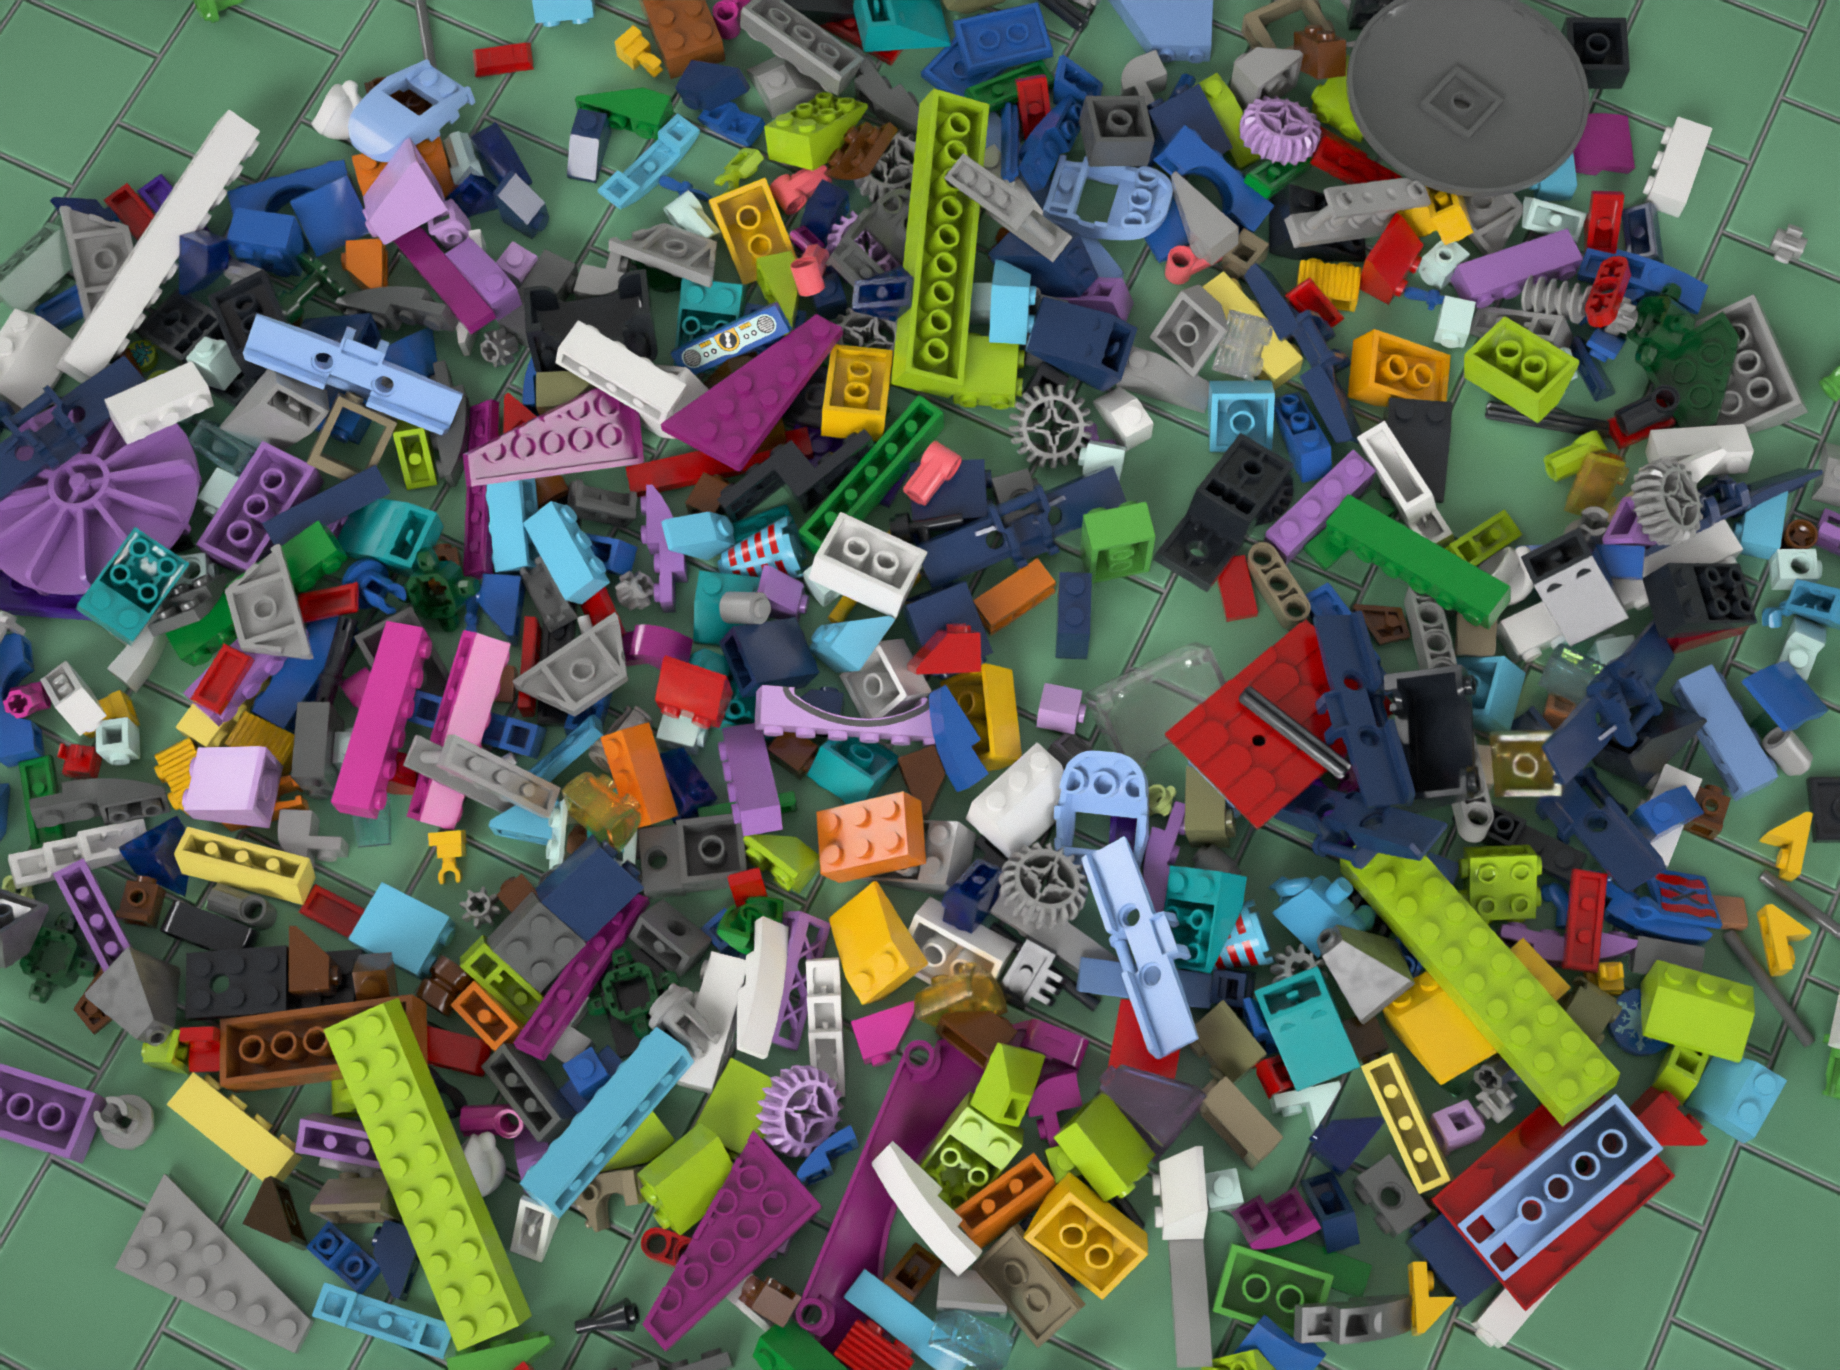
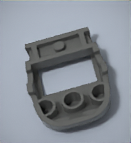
M908 189L889 191L872 206L865 208L846 231L825 263L828 267L832 265L875 308L873 311L876 314L900 297L901 281L897 284L854 240L866 230L903 267L911 190Z

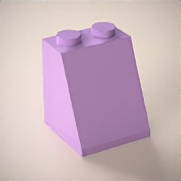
M411 138L406 139L363 196L365 209L362 212L367 220L365 225L372 237L376 238L378 236L384 245L448 210L441 185Z
M199 747L196 757H193L190 763L189 773L191 781L189 789H185L182 798L184 811L193 819L270 828L283 766L267 747Z

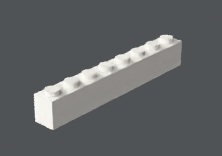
M1724 519L1696 533L1695 537L1683 541L1682 544L1671 545L1645 557L1643 578L1667 563L1736 564V558L1743 548ZM1612 579L1626 611L1634 607L1639 611L1650 605L1643 580ZM1543 601L1500 621L1497 627L1496 635L1514 664L1521 660H1524L1525 663L1531 662L1542 655V650L1549 647L1555 650L1567 644L1565 637Z

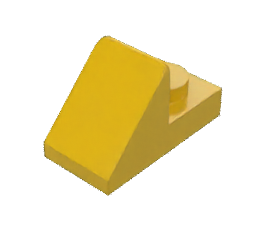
M1806 811L1770 830L1759 839V842L1781 848L1776 859V867L1780 868L1779 880L1791 883L1801 874L1813 813Z
M1768 904L1756 913L1770 977L1783 976L1793 969L1792 965L1795 963L1794 950L1791 945H1788V942L1804 940L1812 933L1775 905Z
M1412 1262L1407 1265L1409 1294L1412 1295V1336H1419L1425 1333L1456 1299V1297H1429V1292L1434 1290V1277L1432 1270H1427V1262Z

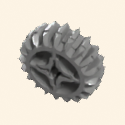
M900 129L870 172L874 173L875 177L881 178L883 182L876 180L871 174L864 178L854 179V184L856 188H860L862 197L869 195V201L872 204L884 194L894 189L911 190L913 164H910L909 160L903 159L901 155L914 163L916 142L912 133L904 137V132Z
M859 302L856 311L847 307L846 316L838 314L836 318L837 325L842 327L843 335L836 344L844 345L847 342L851 346L864 347V342L871 341V344H866L865 347L893 350L894 359L898 320L895 309L887 313V308L885 307L876 314L873 311L875 308L871 304H869V308H863V305ZM881 328L892 336L893 343L887 341V337L880 335Z
M1045 384L1044 394H1042L1038 386L1033 387L1034 398L1026 392L1022 394L1023 399L1027 402L1025 406L1019 402L1014 404L1015 408L1021 410L1020 415L1011 413L1009 416L1010 419L1018 421V425H1011L1008 427V430L1019 433L1018 436L1011 439L1012 444L1023 443L1017 450V453L1020 455L1025 454L1028 450L1030 451L1026 458V461L1032 463L1038 456L1037 466L1043 468L1048 459L1050 468H1056L1057 458H1059L1062 465L1066 466L1069 464L1067 454L1073 459H1078L1079 455L1074 449L1076 447L1080 449L1081 447L1087 448V445L1080 441L1082 437L1087 439L1092 437L1091 433L1084 431V427L1092 426L1093 421L1083 420V417L1091 413L1089 408L1079 410V407L1085 400L1079 397L1072 401L1075 396L1073 389L1068 390L1063 396V385H1057L1055 393H1053L1052 385ZM1054 400L1065 404L1071 411L1074 420L1060 419L1057 414V408H1054ZM1044 402L1045 407H1043L1041 418L1027 423L1032 410ZM1049 418L1053 422L1065 424L1064 426H1057L1056 430L1053 429L1054 433L1052 434L1043 428H1036L1037 426H1044L1045 422L1049 423L1047 421ZM1074 429L1068 443L1057 450L1060 435L1064 431ZM1028 432L1041 433L1043 435L1045 444H1047V452L1039 450L1032 444L1028 437Z
M1668 458L1651 461V463L1639 468L1638 474L1634 475L1635 483L1631 485V489L1634 492L1631 500L1635 505L1633 511L1638 516L1637 523H1641L1643 526V534H1648L1650 541H1656L1658 545L1666 546L1682 544L1683 541L1695 537L1696 531L1700 529L1699 521L1703 519V515L1700 512L1703 505L1700 503L1699 496L1701 494L1697 491V482L1692 480L1691 471H1686L1685 465L1683 463L1679 464L1676 459L1669 460Z
M1036 842L1031 849L1024 845L1019 852L1015 851L1012 853L1009 860L1004 863L999 877V884L1002 885L999 890V896L1006 897L1004 907H1013L1012 917L1023 916L1024 925L1028 924L1029 921L1035 922L1036 930L1041 928L1043 923L1051 930L1056 924L1063 927L1067 924L1068 920L1072 921L1075 919L1079 911L1083 909L1086 903L1085 898L1088 895L1089 888L1085 886L1087 876L1081 874L1083 864L1074 865V855L1068 857L1063 855V847L1058 849V851L1052 850L1051 842L1044 849ZM1047 879L1048 881L1045 885V888L1043 892L1040 893L1039 890L1044 880Z

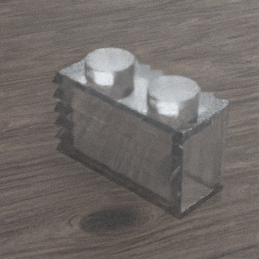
M1230 309L1227 317L1229 331L1219 344L1212 370L1253 382L1254 377L1259 376L1262 371L1264 360L1261 356L1264 345L1268 346L1272 338L1273 329L1270 327L1271 322L1262 317Z

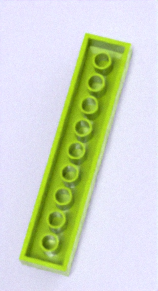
M935 88L919 105L891 384L949 398L963 387L980 205L950 184L944 177L962 154H965L984 168L990 104Z
M1377 853L1363 869L1355 868L1351 861L1340 858V872L1562 1127L1617 1085L1620 1072L1426 855L1421 861Z
M399 998L382 1003L323 1029L457 1351L520 1326L532 1314Z

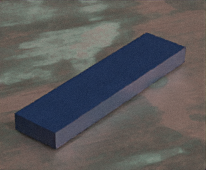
M374 465L263 522L262 525L273 545L280 544L282 546L316 521H320L328 526L390 494L391 491L377 466Z

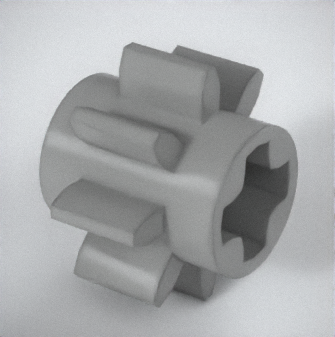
M1789 223L1786 230L1777 229L1769 246L1770 250L1775 251L1774 260L1788 264L1790 258L1799 260L1808 241L1807 238L1801 236L1803 228Z
M1623 297L1616 319L1611 324L1605 326L1604 332L1618 336L1619 332L1626 334L1627 331L1635 326L1638 312L1636 306L1630 304L1631 299Z
M504 327L484 333L486 340L480 346L481 354L486 361L493 363L495 368L515 362L513 354L518 352L519 349L517 339L513 334L506 332Z
M628 571L619 577L621 582L615 586V589H617L616 597L621 605L629 608L631 611L636 607L642 610L651 604L649 599L654 596V584L649 576L641 573V571H637L634 574Z
M483 886L480 892L473 893L471 890H468L469 897L466 902L459 903L464 910L468 911L462 916V919L465 922H470L474 919L473 923L477 930L481 928L482 924L486 923L494 926L493 918L495 914H502L501 909L494 906L499 901L497 895L492 894L488 897V891ZM480 903H482L484 905V908L486 909L482 913H480L476 907Z
M1507 1083L1494 1094L1481 1091L1475 1096L1480 1103L1475 1109L1479 1110L1484 1122L1492 1117L1498 1124L1517 1108L1512 1100L1518 1095Z

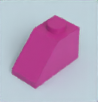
M915 1000L851 1021L864 1065L872 1063L873 1067H878L891 1062V1056L897 1055L917 1015Z

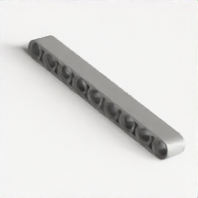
M1408 586L1404 605L1419 669L1457 665L1444 608L1426 593H1424L1425 596L1418 595L1417 592ZM1429 647L1435 648L1438 651L1431 650ZM1474 735L1475 771L1478 772L1480 777V791L1475 792L1473 799L1452 804V809L1459 835L1468 842L1476 843L1486 837L1494 819V813ZM1469 819L1478 820L1482 825H1476Z

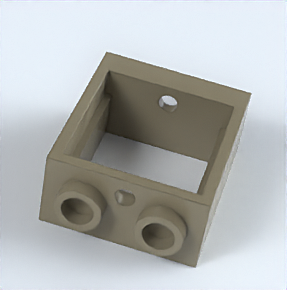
M1277 0L1245 14L1241 32L1252 50L1256 47L1277 49L1264 25L1299 10L1303 11L1311 25H1322L1323 29L1335 31V28L1330 20L1325 19L1318 0ZM1294 44L1284 49L1294 50Z
M347 391L345 395L338 392L307 457V464L342 480L362 472V470L322 452L342 407L385 426L364 470L378 465L396 427V418L366 407V404L363 403L364 398L353 392Z
M1226 1076L1219 1083L1214 1078L1200 1091L1201 1094L1197 1097L1200 1101L1196 1108L1197 1113L1251 1170L1266 1158L1284 1138Z

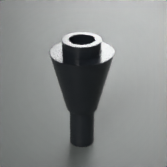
M626 1297L600 1311L595 1316L576 1320L575 1330L577 1334L594 1330L634 1332L636 1324L640 1322L638 1306L636 1303H631L629 1298Z

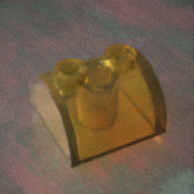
M1556 730L1491 731L1489 737L1495 797L1562 796L1564 785L1554 783L1552 776L1555 774V771L1542 749V745Z
M584 772L572 779L561 790L568 813L601 842L607 839L620 853L639 827L641 813L637 810L641 805L628 793L622 798L613 790L617 786L606 774L602 773L597 778L591 772Z
M974 962L960 965L958 967L959 973L950 977L946 974L934 976L931 978V986L919 990L914 999L916 1019L935 1028L944 1013L992 1011L997 1016L1008 1012L1003 992L994 976L986 968L978 966Z

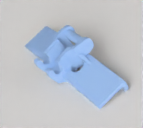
M256 314L243 351L245 360L322 390L328 384L346 392H353L368 400L366 407L439 435H444L449 431L463 393L409 369L383 360L389 342L380 339L377 349L353 340L356 329L347 326L343 339L339 343L314 332ZM327 353L331 357H329L327 363L317 361L316 355ZM382 376L390 378L394 386L387 388L382 385Z
M1123 836L1093 854L1082 857L1081 860L1106 932L1112 934L1109 942L1111 947L1116 949L1123 969L1121 975L1132 1003L1148 1052L1156 1059H1161L1199 1039L1185 992L1173 961L1178 958L1187 960L1191 958L1187 946L1176 944L1170 926L1173 928L1179 926L1176 914L1165 911L1156 913L1129 842ZM1138 909L1140 913L1139 921L1134 926H1130L1127 917L1132 910ZM1128 943L1130 944L1139 971H1137Z

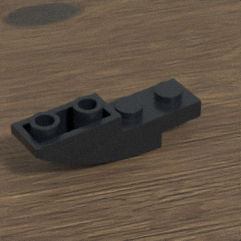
M1492 804L1494 819L1486 837L1481 842L1487 846L1530 845L1535 853L1541 857L1542 874L1545 873L1570 885L1571 871L1573 869H1582L1587 860V854L1528 826L1527 820ZM1453 815L1452 821L1456 823L1455 817ZM1469 819L1476 825H1482L1478 820Z

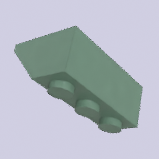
M47 222L0 265V301L12 312L14 309L30 313L38 306L39 302L37 300L45 292L47 294L52 293L61 285L60 279L67 272L70 274L74 273L65 232L62 227Z

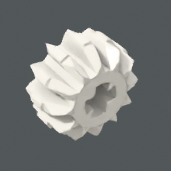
M1304 944L1299 945L1297 953L1291 945H1288L1285 948V955L1282 953L1276 954L1274 959L1278 964L1270 967L1271 973L1279 975L1272 980V984L1293 976L1294 971L1299 967L1305 971L1316 966L1321 969L1326 963L1324 959L1315 961V955L1312 952L1309 955L1305 954L1306 948ZM1322 971V973H1323V975H1324V977H1325V980H1326L1327 977H1328V974H1327L1326 972Z

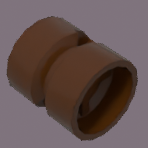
M440 955L430 969L432 977L424 978L413 994L449 1018L454 1011L451 1006L453 1001L475 980L459 965Z

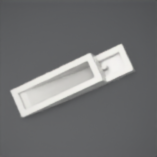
M1383 421L1359 435L1357 439L1372 467L1376 469V474L1408 528L1443 548L1455 541L1453 533L1437 510L1433 494L1386 422Z
M161 605L132 646L109 632L126 647L107 669L135 693L151 674L168 641L165 633L153 637L147 627L158 619L156 614L163 610Z

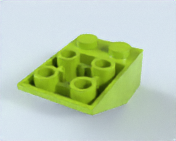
M822 92L816 94L812 100L796 105L794 110L778 115L774 121L764 126L769 160L814 171L826 164L830 155L837 148L842 147L845 142L842 139L844 134L851 126L857 125L868 109V104L855 101L851 97L841 98L833 96L830 92Z
M970 1091L949 1116L918 1164L943 1188L937 1196L953 1211L994 1182L1023 1146L1024 1129L1020 1126L1015 1127L997 1123L971 1106L970 1102L974 1094Z

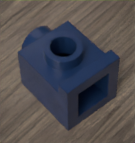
M1231 968L1225 970L1214 969L1210 1003L1218 1004L1224 1000L1228 1006L1243 1008V999L1249 997L1253 999L1256 972Z

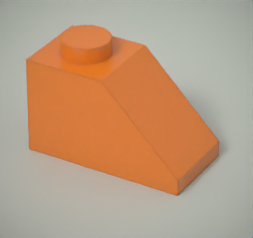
M380 238L346 241V252L341 253V264L343 271L348 272L352 282L362 290L388 287V251Z

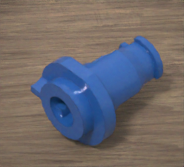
M366 558L356 561L347 569L342 579L341 585L359 583V609L376 607L387 614H394L396 609L384 601L387 592L401 600H406L407 597L403 586L390 580L386 567L373 559Z

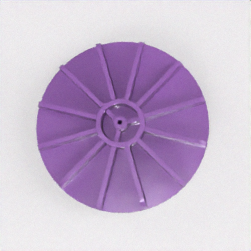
M56 406L31 418L18 429L21 433L29 428L33 432H37L52 421L54 417L51 412ZM80 408L73 409L69 412L68 418L71 422L78 423L84 419L85 411ZM110 420L86 438L89 443L87 447L59 468L52 471L47 467L1 501L0 569L13 580L36 590L38 594L48 596L50 593L61 595L85 594L134 527L167 549L174 545L181 534L189 535L192 528L188 522L197 501L199 487L202 486V477L199 474L195 451L188 437L177 423L127 445L113 421ZM28 446L20 448L16 454L17 459L20 461L31 459L34 449Z

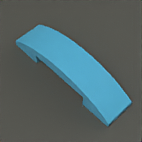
M677 113L658 131V140L623 173L617 170L598 189V193L620 210L635 203L659 184L661 176H667L674 169L699 136L700 129Z
M865 1269L843 1296L897 1340L907 1345L934 1370H963L974 1356L927 1316Z
M325 1282L312 1314L313 1317L444 1359L452 1338L444 1321Z

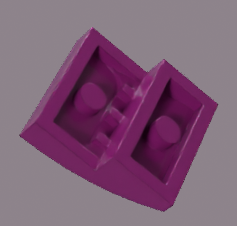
M1588 113L1584 132L1573 151L1576 173L1596 176L1602 170L1629 174L1635 169L1628 116Z
M1293 1187L1268 1204L1264 1202L1259 1194L1231 1212L1252 1250L1286 1245L1321 1229L1296 1187Z

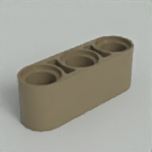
M1267 542L1254 544L1249 551L1246 561L1250 578L1280 625L1284 629L1291 631L1299 623L1308 619L1311 610L1309 600L1276 549ZM1263 557L1269 563L1260 565L1254 561V558ZM1274 582L1281 583L1285 590L1276 591L1270 584ZM1290 608L1298 609L1302 616L1293 617L1289 615L1287 610Z

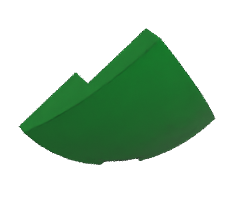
M756 896L747 898L745 904L734 909L735 904L731 905L718 924L717 934L739 952L745 955L754 951L755 921L764 916L782 924L784 900Z

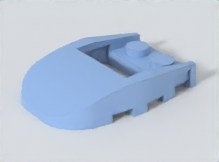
M427 59L391 74L377 84L354 108L348 125L350 141L357 150L370 159L379 162H389L406 139L411 138L416 146L425 139L432 142L439 137V130L447 122L453 124L460 117L458 109L466 103L470 105L475 103L471 88L468 86L464 88L431 66L430 61ZM410 89L434 106L419 116L389 95L398 90L405 92Z
M1060 155L1043 208V216L1052 223L1087 238L1136 240L1153 233L1166 219L1172 201L1173 187L1171 181L1164 173L1147 166H1141L1140 168L1132 166L1089 167L1086 156L1083 162L1066 161L1067 155ZM1086 178L1118 185L1107 223L1095 221V224L1079 220V216L1075 215Z
M1085 751L1076 755L1069 761L1063 771L1059 786L1062 789L1058 805L1054 807L1053 819H1056L1055 851L1063 847V855L1066 857L1074 855V865L1083 864L1082 857L1098 851L1095 849L1072 847L1076 812L1137 818L1133 855L1140 870L1149 839V786L1145 772L1135 760L1121 753ZM1083 866V867H1082L1083 870H1082L1081 874H1082V875H1086V872H1085V869H1084V866Z

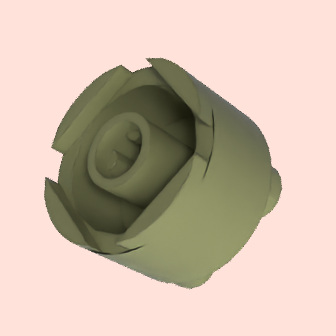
M1578 976L1571 982L1575 988L1569 993L1566 992L1556 1002L1599 1048L1605 1038L1602 1031L1608 1022L1613 1023L1622 1010V1006L1617 1004V1000L1584 977Z

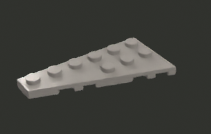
M163 1175L115 1268L298 1354L314 1321L168 1175Z

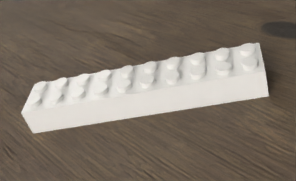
M228 110L216 122L55 366L56 368L82 384L111 365L109 363L111 358L116 359L118 355L122 354L130 341L126 338L128 332L132 334L134 330H137L146 317L142 313L143 309H148L159 298L163 291L159 288V285L161 283L165 284L167 280L171 279L179 267L175 263L176 259L180 260L193 246L195 240L191 236L193 234L197 235L200 230H203L211 218V215L207 213L208 210L212 211L216 205L218 206L228 191L223 187L225 185L228 187L232 181L234 182L242 171L243 166L239 164L240 161L244 163L260 142L255 140L260 133L258 129L231 110Z

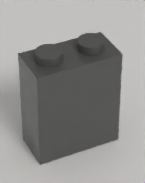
M297 702L291 777L306 795L313 799H328L329 795H333L340 773L332 763L335 732H344L345 721L330 702Z

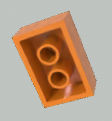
M904 791L816 812L820 874L831 880L843 883L926 864L922 802Z

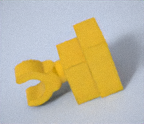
M634 25L615 41L617 57L633 70L641 64L654 78L663 71L659 66L662 63L661 60L651 53L650 43L642 37V32Z
M115 691L107 697L98 700L107 715L102 720L128 717L137 727L140 726L132 700L123 691ZM96 729L83 734L88 738L96 737Z
M466 830L428 833L429 846L437 847V858H442L443 861L442 869L438 873L439 883H446L445 874L448 871L454 872L456 883L462 882V871L457 867L455 857L467 856Z
M1599 962L1598 973L1583 972L1585 979L1611 996H1620L1622 991H1624V970L1621 962Z

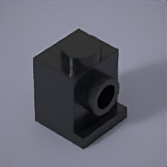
M1042 362L1035 367L1022 394L1026 392L1034 398L1033 387L1041 386L1044 388L1045 384H1051L1053 393H1055L1057 385L1065 387L1070 377ZM1044 402L1037 405L1032 411L1041 413L1043 407H1045Z

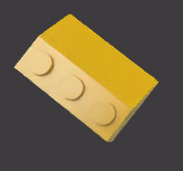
M985 663L981 665L982 672L961 673L940 682L941 687L944 685L948 687L981 740L971 747L985 769L992 771L1013 765L1022 756L1012 669Z
M1071 1172L1047 1194L1024 1234L1025 1240L1102 1300L1148 1255V1234L1110 1203L1104 1202L1096 1192Z

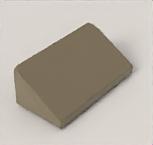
M1457 612L1455 655L1468 657L1495 656L1497 620L1488 630L1481 625L1474 626L1464 619L1462 614Z

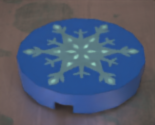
M1632 989L1621 994L1616 1000L1617 1004L1622 1006V1010L1613 1023L1608 1022L1607 1024L1608 1032L1611 1038L1613 1037L1614 1041L1618 1044L1617 1046L1624 1052L1635 1056H1651L1665 1049L1669 1043L1642 1036L1641 989Z

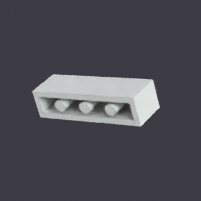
M579 320L558 347L555 363L659 425L670 418L683 398L686 384L676 375L664 372L649 359L637 356L622 343L610 340L595 327L585 325Z
M711 951L709 960H704L702 964L700 979H703L700 992L695 991L691 1006L707 1020L713 1031H718L721 1034V1038L717 1044H714L692 1021L690 1024L687 1023L683 1030L707 1054L697 1059L694 1056V1052L685 1046L694 1063L677 1082L679 1086L712 1094L725 1069L737 1028V990L746 985V960Z

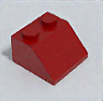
M1395 213L1367 256L1360 277L1359 289L1387 305L1391 303L1395 296L1401 297L1409 283L1405 279L1410 272L1415 274L1418 271L1422 260L1420 253L1423 243L1400 214Z
M965 623L947 624V630H938L907 663V670L916 675L982 672L980 632L972 630L971 625H966Z
M665 655L661 665L655 701L658 707L661 708V713L675 719H679L680 715L692 719L691 723L700 728L710 729V726L720 729L733 695L727 676Z

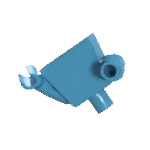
M1796 579L1787 600L1781 602L1779 607H1768L1762 610V625H1769L1770 628L1781 627L1782 615L1789 617L1795 613L1820 625L1840 630V589Z
M1321 875L1314 880L1308 877L1288 879L1281 876L1268 887L1270 890L1276 891L1279 895L1278 901L1282 902L1272 914L1317 958L1321 956L1317 939L1323 930L1333 928L1336 924L1364 932L1369 931L1373 927L1376 917L1375 911L1368 905H1362L1354 910V904L1347 899L1353 892V887L1343 877H1339L1331 883L1325 876Z

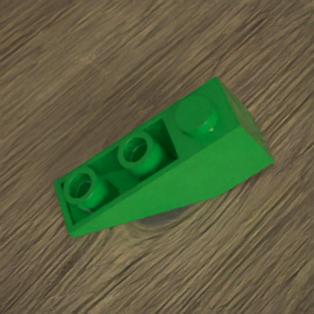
M644 87L579 95L575 98L577 110L579 108L605 113L608 116L610 127L620 131L628 130L634 132L644 139L653 138L658 140V131L670 121L674 113L671 96Z

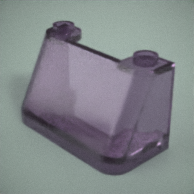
M1122 1064L1117 1069L1111 1065L1101 1075L1098 1081L1102 1085L1095 1095L1097 1096L1100 1093L1106 1094L1116 1104L1155 1153L1154 1158L1150 1161L1152 1164H1155L1194 1121L1208 1098V1095L1196 1085Z

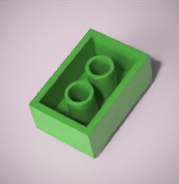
M1128 501L1121 504L1118 508L1108 510L1102 507L1095 508L1083 515L1080 554L1085 573H1092V584L1150 571L1156 536L1147 502L1137 503V501Z
M1231 1240L1213 1300L1212 1311L1256 1325L1265 1314L1290 1337H1294L1295 1304L1326 1303L1334 1275L1330 1271L1261 1249L1252 1250L1248 1245Z

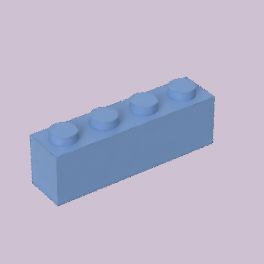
M1711 664L1677 680L1670 691L1680 708L1706 718L1707 722L1699 729L1696 735L1733 799L1738 801L1773 783L1779 777L1776 773V764L1770 756H1766L1760 746V738L1757 732L1752 727H1749L1745 721L1740 703L1735 699L1733 700L1729 694L1724 676L1720 672H1716Z

